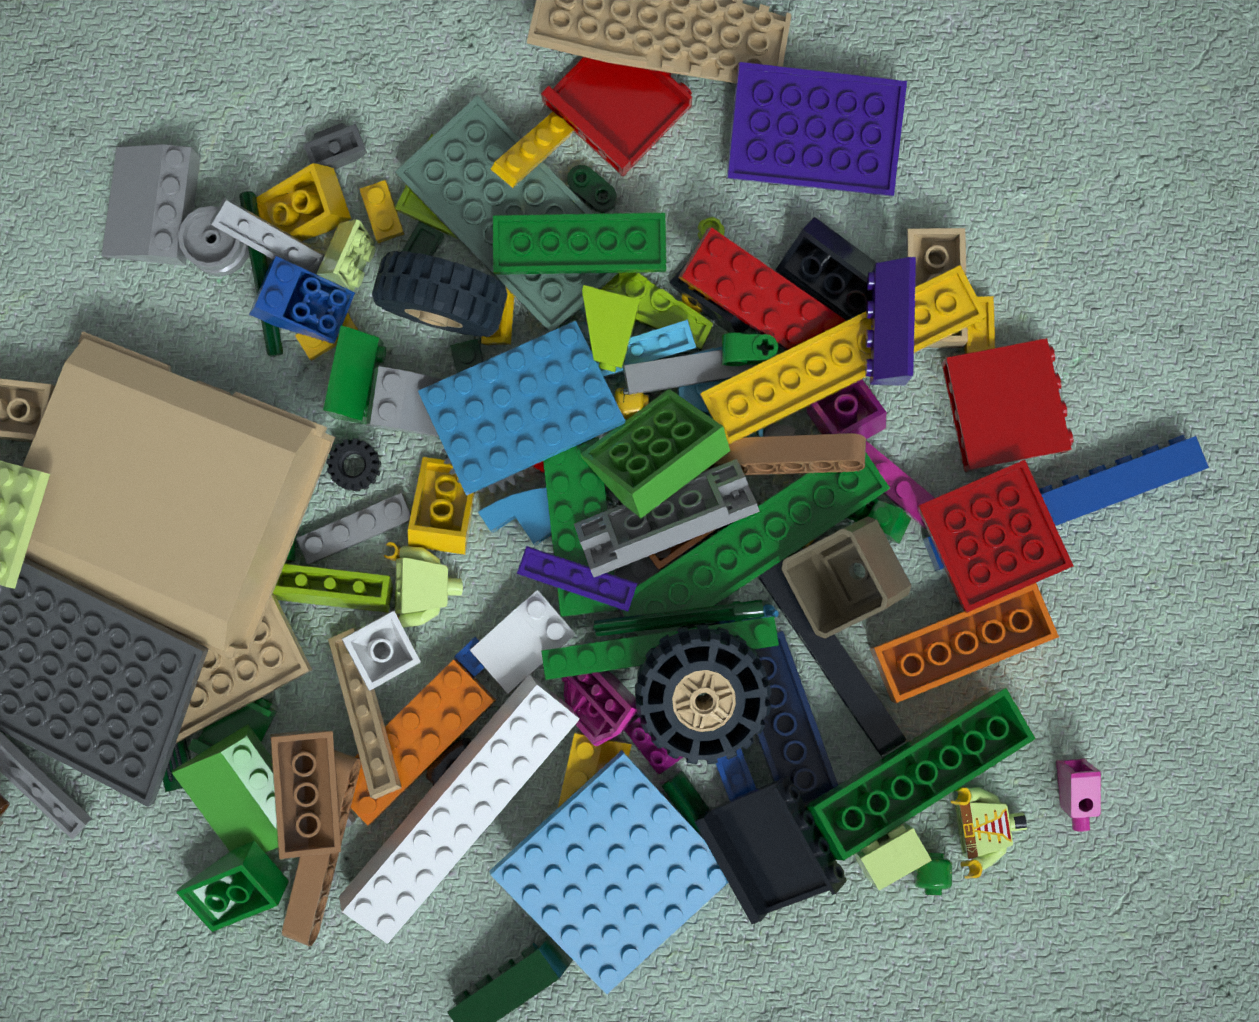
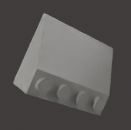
M165 144L116 147L102 257L186 266L187 258L180 249L178 234L182 222L194 210L201 157L192 147Z

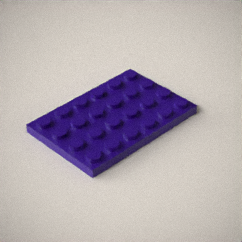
M739 62L726 179L894 196L907 81Z

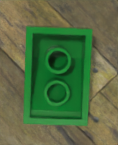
M252 841L231 850L179 887L176 893L211 932H214L278 906L289 880L259 845Z

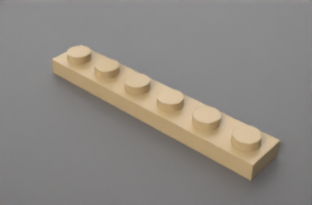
M351 628L329 638L328 641L370 797L377 799L402 787L375 689L368 690L342 641V638L357 631L355 628Z

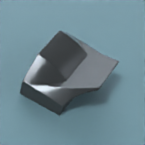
M344 123L332 126L314 133L312 141L303 144L311 164L316 163L332 167L334 170L356 162L367 154L356 124L346 126Z

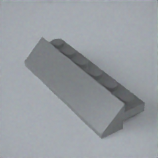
M735 459L700 473L642 518L622 504L577 522L574 526L593 577H597L760 511L740 464Z

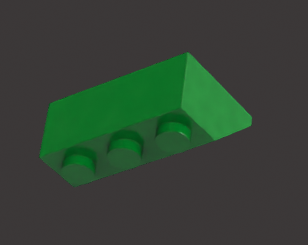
M340 326L323 411L332 418L366 425L374 369L380 363H384L387 349L383 346L384 342L379 337L346 326Z

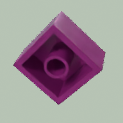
M863 379L807 406L808 416L822 435L853 433L868 439L886 429L887 412Z

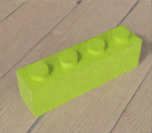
M284 564L273 594L280 601L389 613L393 583L390 576Z

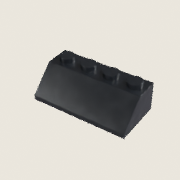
M814 217L802 229L775 271L848 321L866 312L867 301H872V290H867L868 272H872L877 262Z

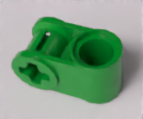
M727 333L722 335V365L725 366L758 365L773 358L778 352V343L771 335ZM761 344L764 345L766 350H769L766 355H763L762 350H757Z

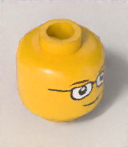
M627 387L617 388L614 393V399L625 421L649 404V394L637 393L628 395Z

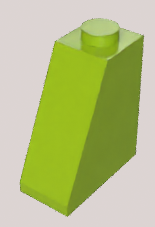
M583 285L582 293L593 359L600 363V369L615 372L616 367L623 369L640 300Z

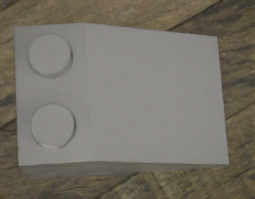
M378 366L374 369L366 426L439 437L418 391L443 379Z

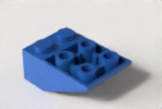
M276 256L269 265L249 315L275 327L334 344L355 292Z

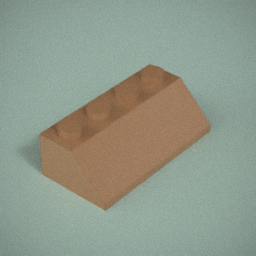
M297 731L270 734L279 859L341 852L333 731Z

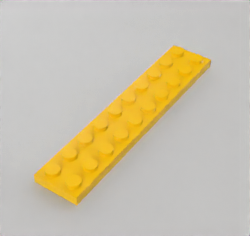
M961 265L915 287L914 353L987 317ZM866 312L700 393L711 418L723 426L728 444L730 445L868 377L865 376L866 359H870L871 348L866 347V331L871 330V319L866 317Z

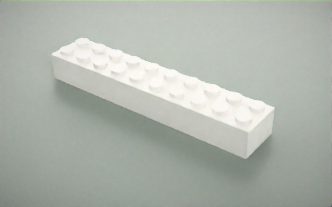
M529 674L340 894L339 901L342 912L388 944L578 722L580 718L572 707Z

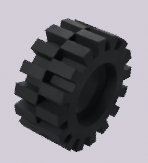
M355 438L353 440L345 439L343 443L334 445L336 447L334 450H330V459L326 461V464L329 466L327 472L331 475L332 481L348 491L358 492L361 489H368L371 483L374 484L376 482L375 478L381 472L379 471L381 461H379L378 453L368 443ZM353 454L360 455L365 463L363 471L356 476L346 474L343 467L345 459Z

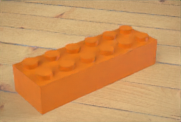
M1034 583L968 613L960 611L869 649L891 702L898 703L1056 639L1059 635L1037 583Z
M453 659L385 726L402 788L377 799L370 797L361 764L351 809L367 826L389 808L448 747L497 701L456 659Z

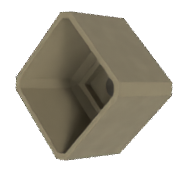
M870 517L859 520L784 559L782 571L815 634L823 638L834 635L885 610L909 595L911 583L878 521ZM855 563H860L864 567V577H859L855 574Z

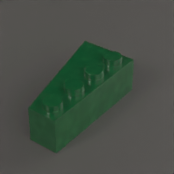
M547 935L538 943L533 942L520 952L521 955L516 959L510 958L497 968L499 971L491 976L488 973L475 983L476 988L468 992L465 989L452 999L455 1004L447 1013L453 1022H497L559 980L573 959Z

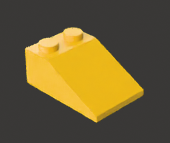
M316 163L310 164L256 197L259 217L300 241L332 231L338 227L339 223L351 219L334 168Z
M423 457L408 526V546L465 555L475 492L466 496L461 483L457 482V475L449 473L453 468L452 464H445V460Z

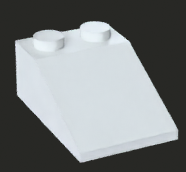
M537 590L470 651L508 694L524 681L529 674L531 675L543 664L541 650L562 648L575 636V633Z

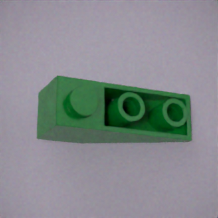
M874 499L844 520L853 524L866 517L876 519L886 538L900 544L912 518L901 508Z

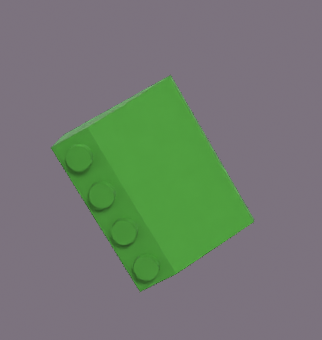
M668 389L627 419L625 424L616 427L582 452L581 457L622 504L642 518L726 455L730 448L721 424Z
M249 724L172 770V774L229 851L252 841H255L264 852L278 848L272 757Z

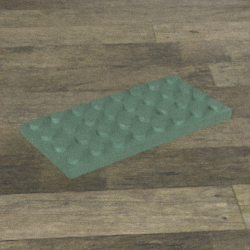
M477 95L399 167L395 173L494 275V215L593 213L543 162L513 188L491 170L494 162L515 145L520 138ZM617 273L511 274L494 276L505 285L509 292L548 332L560 328L584 306L583 285L602 289Z

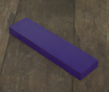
M529 546L525 548L517 571L519 575L625 611L629 610L637 583L608 573L593 577L590 568Z

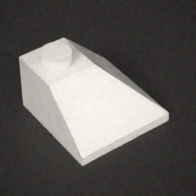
M395 611L389 612L342 638L369 691L421 662Z

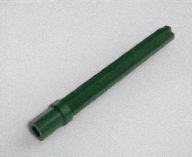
M762 599L744 602L732 601V604L596 620L594 622V631L596 636L727 620L739 622L743 619L764 617Z

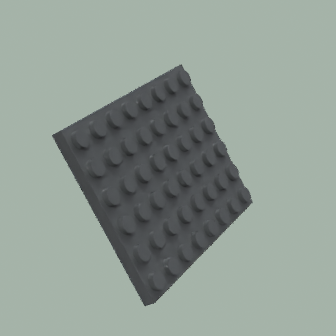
M24 558L15 589L0 585V731L149 807L155 803L209 648Z

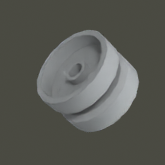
M201 207L188 214L182 222L178 234L180 249L185 257L204 273L217 277L231 275L239 270L248 259V245L211 225L210 220L218 207Z

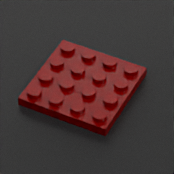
M1022 460L917 506L963 611L966 613L1074 566L1026 460Z

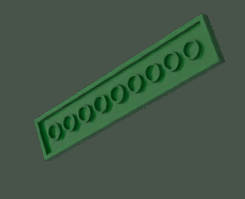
M866 452L865 468L860 471L807 473L759 505L760 512L733 522L638 585L629 610H620L625 617L714 606L889 490L890 487ZM683 626L637 631L636 634L643 636L677 631V629Z

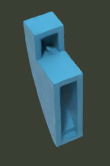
M546 488L533 489L511 495L478 511L492 533L517 518L535 546L552 535Z

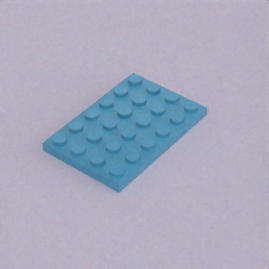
M576 321L418 391L466 496L625 424V419L597 362L594 361L593 354Z

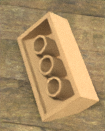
M965 228L907 229V257H916L915 287L961 265L966 275ZM965 328L928 347L962 348L968 342V329Z

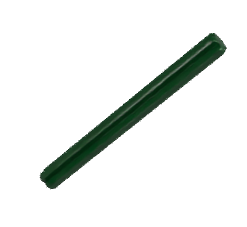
M253 191L240 193L241 207L259 217L255 193ZM248 246L257 295L268 270L267 257ZM261 320L267 355L270 357L282 355L283 347L279 327Z

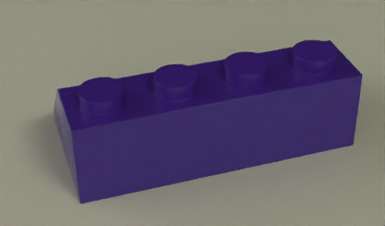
M916 257L879 262L875 264L872 272H868L867 290H872V301H867L866 317L871 319V330L866 331V347L871 348L870 359H866L865 376L870 377V385L905 386L913 377Z

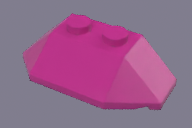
M609 671L562 677L565 703L572 707L580 718L575 725L595 746H599L619 735L637 711L635 696Z

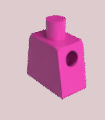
M1086 759L1057 760L1061 809L1072 818V830L1079 832L1089 831L1090 817H1098L1101 814V772Z

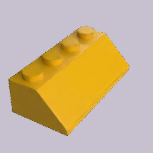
M575 732L558 808L621 750L629 757L632 744L610 739L599 746H595L583 733Z

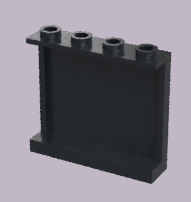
M789 776L710 808L694 821L751 924L761 922L772 911L829 890L832 895H835L847 881L843 868L834 859L827 840L819 832L812 813L807 810L800 797L798 788L792 783Z

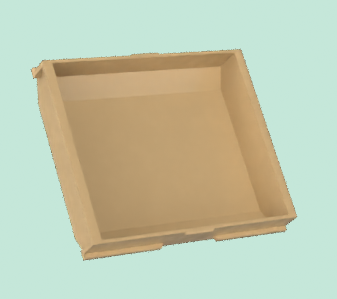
M82 331L78 341L80 344L64 363L22 466L50 474L25 558L209 648L210 651L231 660L235 659L236 654H249L335 437L326 434L327 427L239 392L231 395L230 392L197 380L195 382L172 373L170 365Z

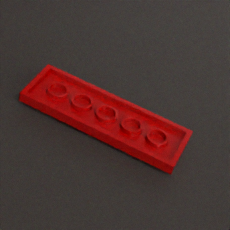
M712 227L706 230L678 277L759 333L774 337L778 346L786 351L846 322L838 314Z

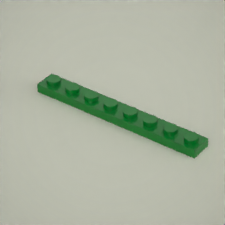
M774 616L708 626L709 629L715 630L718 627L727 629L729 634L740 636L753 649L779 646ZM678 631L541 650L545 680L640 666L646 660L645 655L651 647L656 648L660 644L659 640L667 634L671 637L677 634Z

